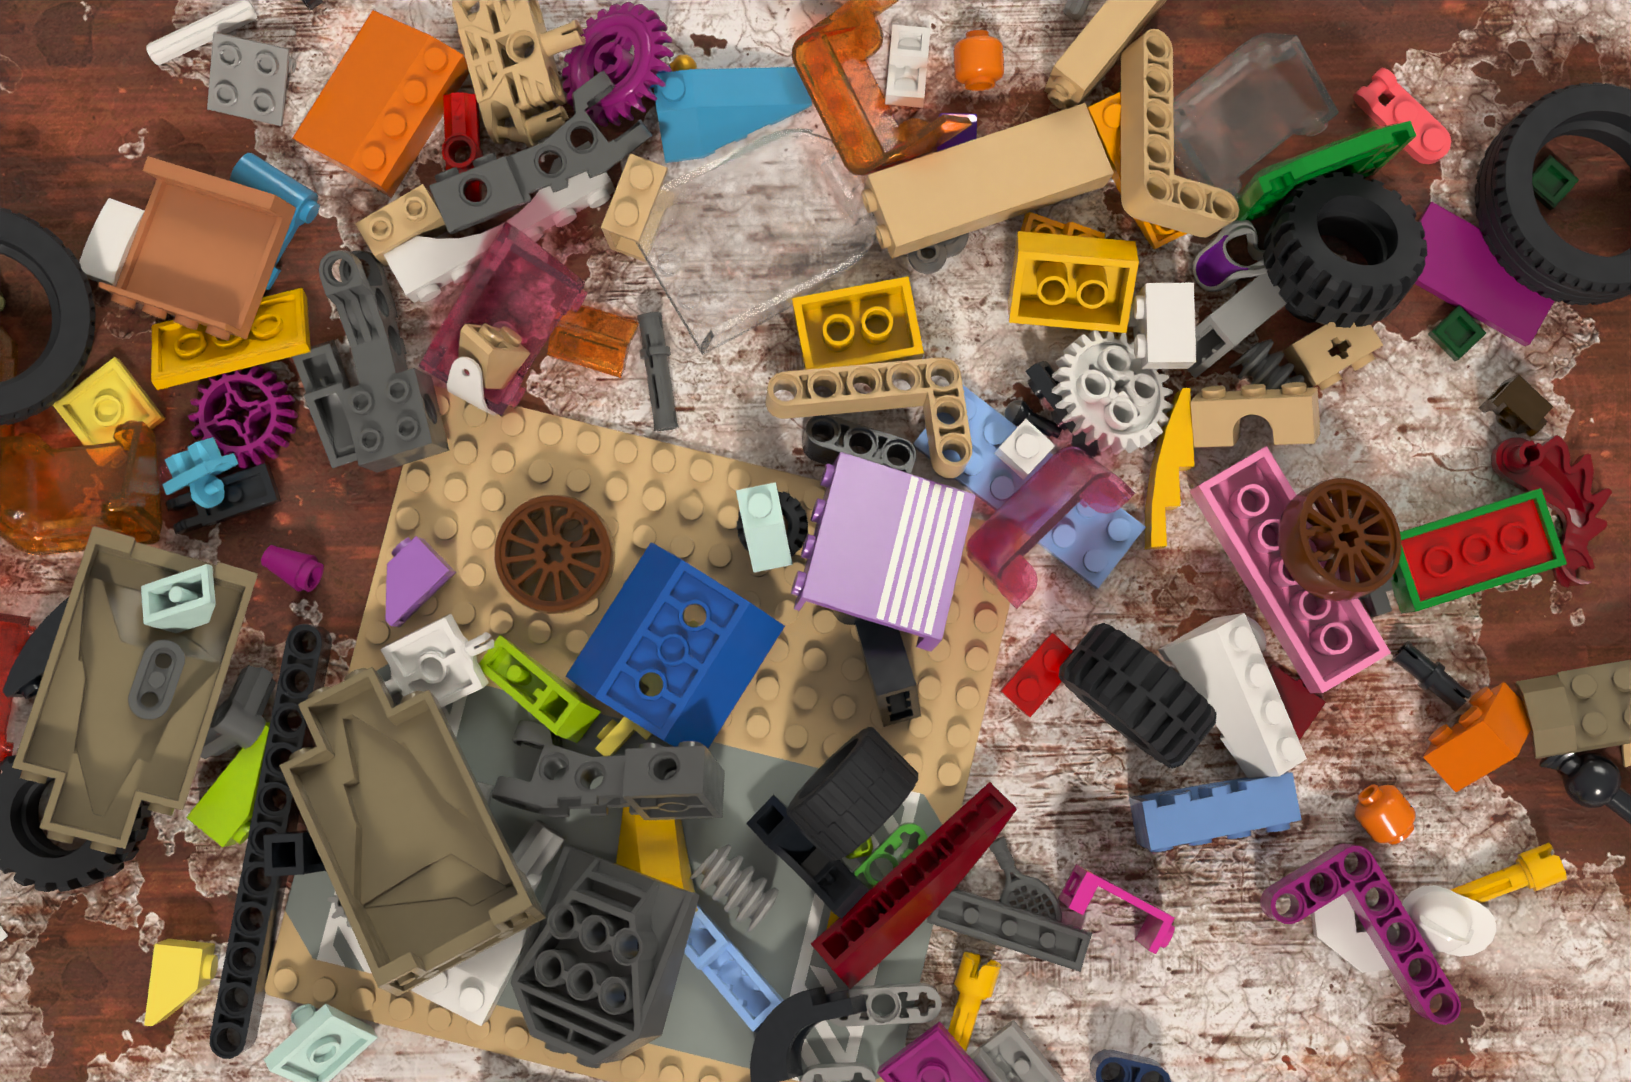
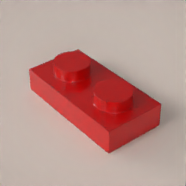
M1050 633L999 692L1030 718L1061 683L1058 677L1059 668L1073 650L1054 633Z

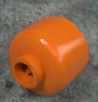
M973 30L967 32L966 38L955 44L953 50L955 79L961 84H965V89L970 91H984L994 88L995 82L1004 75L1002 42L997 38L989 36V32L986 30Z
M1374 784L1365 788L1358 795L1359 802L1355 807L1354 816L1375 842L1392 845L1398 844L1413 832V823L1416 818L1415 809L1395 786L1383 785L1378 787V785Z

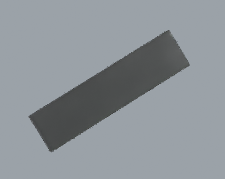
M957 888L946 897L927 919V923L1081 972L1092 936L1091 931Z

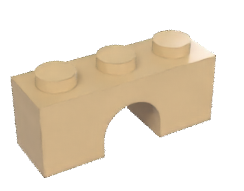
M1292 382L1283 384L1281 386L1282 389L1266 390L1264 384L1245 385L1241 387V391H1226L1224 386L1202 388V392L1197 393L1190 401L1194 448L1234 446L1241 437L1240 419L1246 415H1258L1269 422L1273 430L1274 445L1315 444L1320 435L1318 387L1306 388V383Z

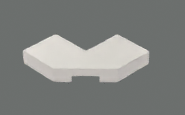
M1344 894L1311 914L1314 936L1345 959L1355 969L1362 973L1390 970L1367 931L1356 930L1354 910ZM1388 927L1387 939L1390 943L1398 939L1397 930L1394 927Z

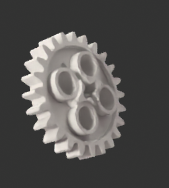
M1094 330L1087 336L1085 334L1081 335L1063 350L1064 355L1056 360L1059 369L1052 374V378L1060 383L1052 389V393L1062 396V400L1055 407L1067 410L1068 414L1062 421L1063 423L1074 421L1076 424L1072 433L1074 436L1083 431L1086 433L1085 444L1087 446L1098 440L1100 452L1105 451L1111 446L1113 453L1117 455L1123 450L1132 453L1139 447L1142 449L1163 433L1161 427L1167 424L1169 420L1165 413L1173 408L1172 404L1164 400L1173 394V390L1162 385L1163 382L1169 379V375L1158 374L1157 369H1141V358H1135L1134 341L1130 344L1127 343L1126 333H1121L1114 337L1113 332L1105 331L1100 334L1099 331Z

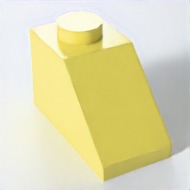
M166 939L154 945L145 1026H154L167 1019L210 984L211 979H214L218 969V956L214 955V943Z

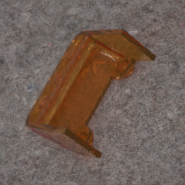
M850 0L802 34L792 47L791 57L793 64L844 166L854 175L868 176L869 174L922 157L972 125L968 117L943 114L931 123L923 119L911 118L898 125L889 105H885V97L866 60L873 56L883 43L884 34L877 16L899 0Z

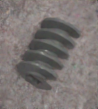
M1272 339L1256 343L1229 366V368L1242 365L1243 368L1237 378L1243 380L1252 376L1253 381L1251 384H1264L1266 390L1282 389L1281 386L1283 384L1303 382L1305 379L1301 374L1289 377L1294 369L1293 363L1279 366L1284 356L1282 351L1272 354L1268 353L1274 343Z

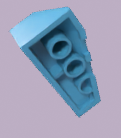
M807 67L689 69L659 73L657 76L665 82L666 86L653 85L654 94L657 97L656 109L665 163L705 158L715 153V150L733 141L743 140L747 138L748 134L767 125L772 126L812 106Z

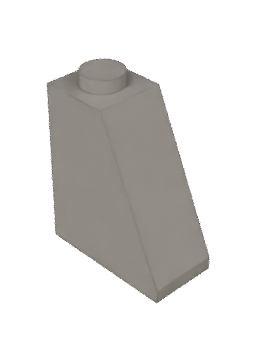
M1268 272L1255 278L1195 327L1196 362L1187 369L1194 378L1198 377L1287 304L1279 295L1280 288L1278 286L1273 287L1268 277Z

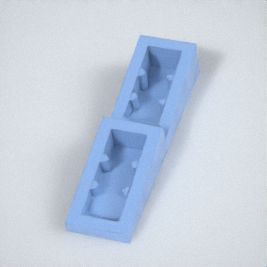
M697 903L698 911L694 914L684 953L697 969L703 971L753 1032L758 1033L767 1016L784 1000Z

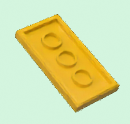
M303 288L263 297L247 340L234 335H230L229 341L205 333L207 326L201 324L198 325L197 330L177 324L173 320L152 325L151 381L155 388L160 390L311 352L308 303Z

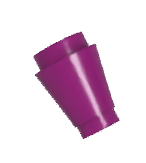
M270 545L261 558L262 566L268 568L269 571L298 592L302 590L310 592L315 589L324 571L323 564L318 562L316 556Z

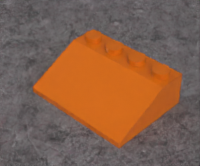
M372 10L292 139L392 198L444 115L443 95L457 93L469 75L466 59L462 53L433 36Z

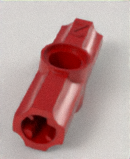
M457 92L443 95L445 141L441 152L446 163V170L457 167L459 173H463L473 169L472 161L484 155L483 150L480 148L479 103L477 102L476 95ZM461 146H470L471 156L463 163H456V151ZM475 182L468 185L465 191L466 199L475 203L482 201V183Z

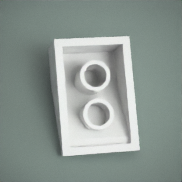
M532 925L411 989V991L482 1026L492 1015L518 963Z

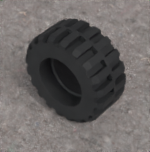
M1343 172L1328 173L1326 177L1320 175L1307 180L1306 183L1299 184L1278 212L1269 227L1263 244L1265 249L1263 253L1264 265L1266 269H1270L1268 277L1273 287L1278 286L1280 288L1279 295L1286 303L1291 301L1296 305L1297 308L1295 310L1303 316H1306L1308 313L1316 317L1315 322L1324 325L1334 322L1336 327L1351 328L1353 323H1355L1356 327H1363L1387 317L1393 309H1396L1422 274L1426 265L1425 257L1427 256V242L1423 239L1425 231L1422 223L1416 222L1415 218L1417 215L1410 204L1406 206L1401 201L1402 196L1394 189L1390 192L1382 187L1384 183L1376 179L1372 181L1363 179L1364 175L1350 173L1349 176H1344ZM1320 235L1335 236L1349 242L1362 253L1368 266L1350 263L1338 257L1325 245Z
M1101 623L1093 626L1059 668V679L1077 698L1130 742L1169 768L1182 766L1216 724L1217 713L1203 695L1199 694L1189 682L1185 681L1155 654L1149 652L1140 643L1109 624Z
M16 755L7 756L0 763V770L3 771L0 773V870L4 874L15 872L16 874L13 877L15 882L23 886L35 884L36 890L44 892L74 890L104 881V878L117 874L124 868L123 862L133 860L139 847L135 843L145 840L149 829L147 826L142 825L143 818L151 816V811L147 810L148 805H144L143 800L140 802L126 849L117 847L115 854L105 853L89 848L91 841L86 840L78 849L64 850L52 843L43 830L39 828L38 808L40 798L47 785L54 778L48 777L46 784L20 778L22 770L12 768Z

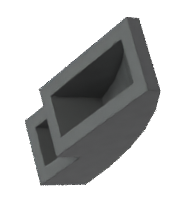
M333 339L312 346L311 352L292 356L306 391L304 397L331 467L335 468L357 461L341 392V390L351 388Z

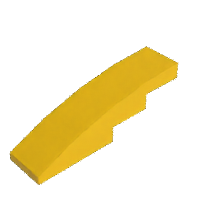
M1182 388L1175 394L1171 403L1173 408L1166 415L1169 420L1167 424L1162 426L1163 433L1159 435L1150 468L1145 504V550L1161 549L1167 546L1165 510H1174L1181 506L1179 471H1187L1194 467L1190 388Z

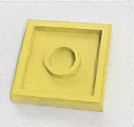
M116 357L108 361L53 405L98 465L103 467L165 420V417L128 369Z

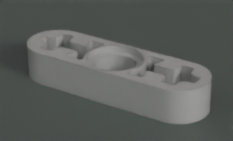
M927 983L854 986L849 989L850 997L867 994L865 1001L868 1017H860L861 1013L847 1017L830 1019V1021L841 1027L925 1023L934 1020L939 1015L942 1002L938 991ZM839 987L834 989L830 993L848 990L849 988ZM906 992V1001H916L919 999V993L926 992L928 999L934 1000V1005H929L926 1013H920L918 1006H906L908 1014L900 1015L902 1005L898 993ZM878 994H888L895 1001L893 1011L886 1016L877 1015L872 1010V1000Z

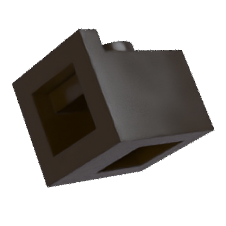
M1519 374L1505 380L1479 407L1483 413L1492 410L1497 415V422L1506 430L1516 434L1525 433L1530 438L1547 424L1548 421L1544 417L1553 408Z

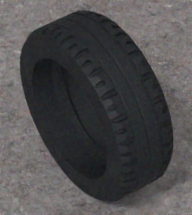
M1579 83L1566 86L1564 89L1559 88L1542 96L1499 132L1485 151V157L1479 165L1480 168L1476 177L1477 183L1475 184L1476 196L1474 198L1477 208L1476 216L1479 221L1478 225L1485 243L1489 246L1490 252L1500 266L1510 276L1514 277L1518 283L1525 285L1530 291L1537 292L1540 296L1550 298L1553 301H1563L1571 305H1598L1612 302L1631 294V248L1616 256L1604 257L1589 254L1571 246L1561 239L1546 223L1537 206L1532 185V172L1536 154L1546 143L1563 135L1582 136L1596 140L1618 153L1631 167V89L1609 83Z
M0 207V254L19 262L37 278L47 294L52 312L51 334L41 356L20 375L0 382V425H10L43 412L54 405L57 400H60L71 389L87 363L94 339L96 315L91 286L85 272L81 269V264L72 251L63 245V241L53 234L52 231L41 227L39 222L21 213L15 214L10 209Z

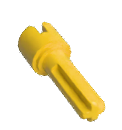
M1546 843L1518 854L1516 864L1453 888L1451 891L1481 904L1525 886L1534 891L1541 890L1567 880V875L1560 857L1551 855L1553 847L1550 843Z
M964 952L954 982L960 993L948 1029L949 1033L965 1052L970 1042L982 1000L992 997L1001 969V964L991 959L979 971L981 957L979 954Z

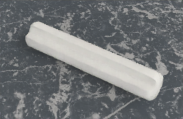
M240 0L149 43L146 46L147 52L156 65H161L212 41L213 32L227 34L256 20V11L249 0Z

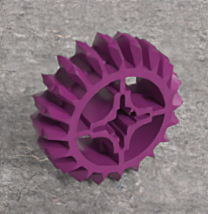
M256 365L252 366L250 370L244 368L235 372L224 373L222 378L217 375L208 377L212 384L210 387L202 384L197 385V389L203 393L201 400L197 398L190 400L191 404L198 407L199 410L189 414L188 417L190 421L197 422L199 425L190 432L195 437H203L201 440L214 437L221 455L225 456L234 453L240 468L248 469L251 461L255 465L264 464V453L270 458H278L279 455L275 449L277 444L285 448L289 446V442L282 437L285 432L290 434L296 432V428L287 424V421L297 418L298 413L294 410L286 409L295 402V398L292 395H284L288 385L283 381L276 382L277 375L272 371L264 373L263 368ZM241 387H259L265 393L268 400L264 402L258 400L250 402L248 396L242 393ZM226 397L224 410L217 414L221 402ZM246 409L249 411V416H244L247 420L241 423L238 421V415L243 416L240 412ZM270 417L269 425L261 436V424ZM222 430L229 432L237 430L239 437L244 438L246 445L230 446L223 440L219 432Z

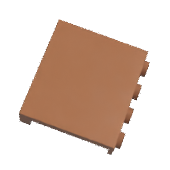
M148 156L142 171L157 179L116 286L99 282L98 287L112 293L111 301L122 306L134 309L136 303L144 305L143 312L165 320L168 313L175 316L173 322L187 328L197 330L198 325L201 324L207 326L205 333L229 341L230 335H234L247 340L296 207L274 194Z

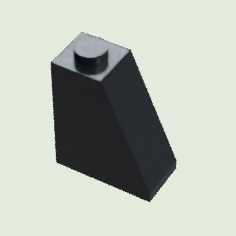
M865 619L859 624H855L883 727L921 717L917 686L900 631Z

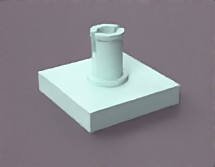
M326 1003L317 1012L314 1005L304 1004L295 1009L290 1017L297 1030L265 1057L264 1061L270 1072L294 1082H329L378 1037L371 1025Z

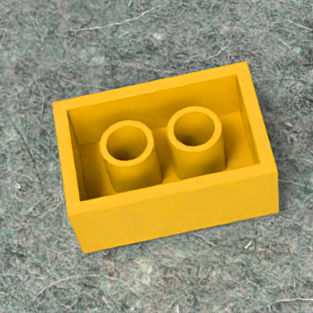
M1017 231L1008 298L1009 323L1127 333L1139 264L1136 242Z
M909 276L792 298L793 312L805 370L917 360L923 357L924 351Z

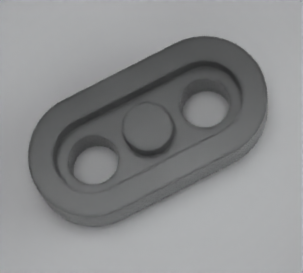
M158 640L145 649L128 696L130 710L137 717L144 720H154L160 718L168 711L185 664L184 652L178 644L169 640ZM166 654L171 658L172 663L168 668L161 669L155 664L156 657ZM151 692L158 697V703L154 707H146L142 704L141 698L145 693Z

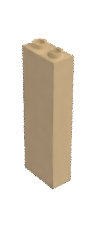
M1107 0L1053 66L1044 90L1048 93V99L1061 110L1083 104L1119 60L1122 52L1132 44L1167 0Z
M1083 103L869 174L864 190L861 191V196L866 211L868 213L873 212L878 226H875V233L879 245L882 249L887 248L891 259L1105 187L1114 172L1088 108Z

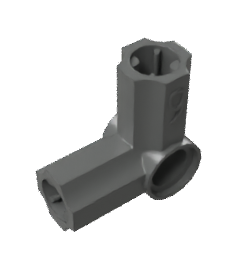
M250 665L241 670L229 698L219 706L213 715L200 757L207 759L210 756H219L236 745L247 749L258 739L266 724V719L261 716L276 684L273 680V673L263 667L258 668Z

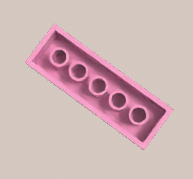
M1267 446L1189 490L1310 693H1324L1391 653L1358 598L1348 601L1321 599L1303 589L1287 570L1279 550L1278 526L1285 507L1296 494ZM1308 522L1306 523L1307 529L1313 526ZM1309 539L1311 549L1313 550V552H1316L1317 549L1314 542ZM1327 561L1321 562L1319 564L1324 568ZM1338 566V569H1337V571H1336V573H1335V577L1340 580L1339 566Z

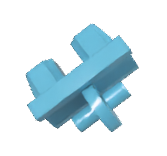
M214 437L195 442L187 447V451L177 453L165 459L172 475L171 480L162 484L166 495L173 494L185 486H189L192 500L204 508H212L222 502L225 493L224 484L216 476L238 465V461L234 453L222 456Z

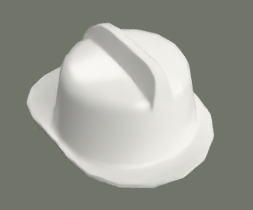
M1436 885L1417 888L1411 891L1403 900L1402 905L1432 951L1444 952L1460 957L1470 956L1485 950L1494 939L1496 933L1495 918L1487 907L1475 900Z

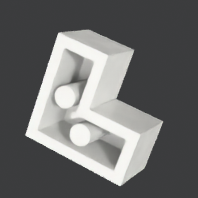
M1146 283L1137 295L1134 296L1128 327H1133L1135 338L1134 354L1135 358H1141V369H1189L1196 362L1194 283Z

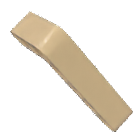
M1150 29L1130 44L1121 55L1122 206L1135 219L1206 238L1236 220L1239 214L1238 203L1235 197L1226 190L1174 175L1173 48L1169 37L1159 29Z
M939 357L786 371L775 374L768 383L765 405L771 415L781 419L923 406L933 470L943 478L952 479L958 477L963 473L972 456V442L959 366L948 358ZM942 376L946 378L949 385L945 387L938 386L932 381L931 377ZM903 379L908 382L911 388L900 390L893 385L892 381ZM865 383L871 388L872 392L861 394L854 389L853 385ZM824 386L829 388L833 395L827 398L820 397L814 392V389ZM779 390H787L791 392L794 398L789 401H781L777 399L774 393ZM941 412L948 413L954 418L955 423L945 424L938 419L937 414ZM947 449L956 451L961 461L951 462L947 460L942 451Z

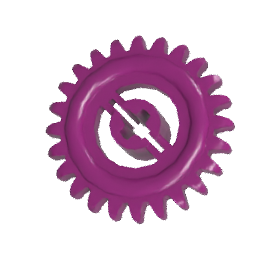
M625 2L620 6L615 3L610 6L609 12L604 8L599 10L596 20L592 17L587 19V28L583 29L584 34L580 35L585 37L586 43L571 48L572 52L564 57V62L568 66L562 70V77L566 79L562 84V88L567 93L566 101L571 106H573V92L594 77V67L598 73L604 70L615 84L616 88L586 111L594 124L598 123L603 127L608 126L607 119L612 124L620 126L619 113L627 120L633 121L634 117L631 114V106H634L641 112H646L641 98L645 96L657 101V97L653 94L650 87L651 85L666 86L665 82L657 76V72H671V68L661 61V58L674 56L673 52L663 45L664 43H672L673 40L667 33L663 32L667 31L668 27L660 20L656 12L649 10L643 4L634 5L631 2ZM632 45H634V55L629 52Z

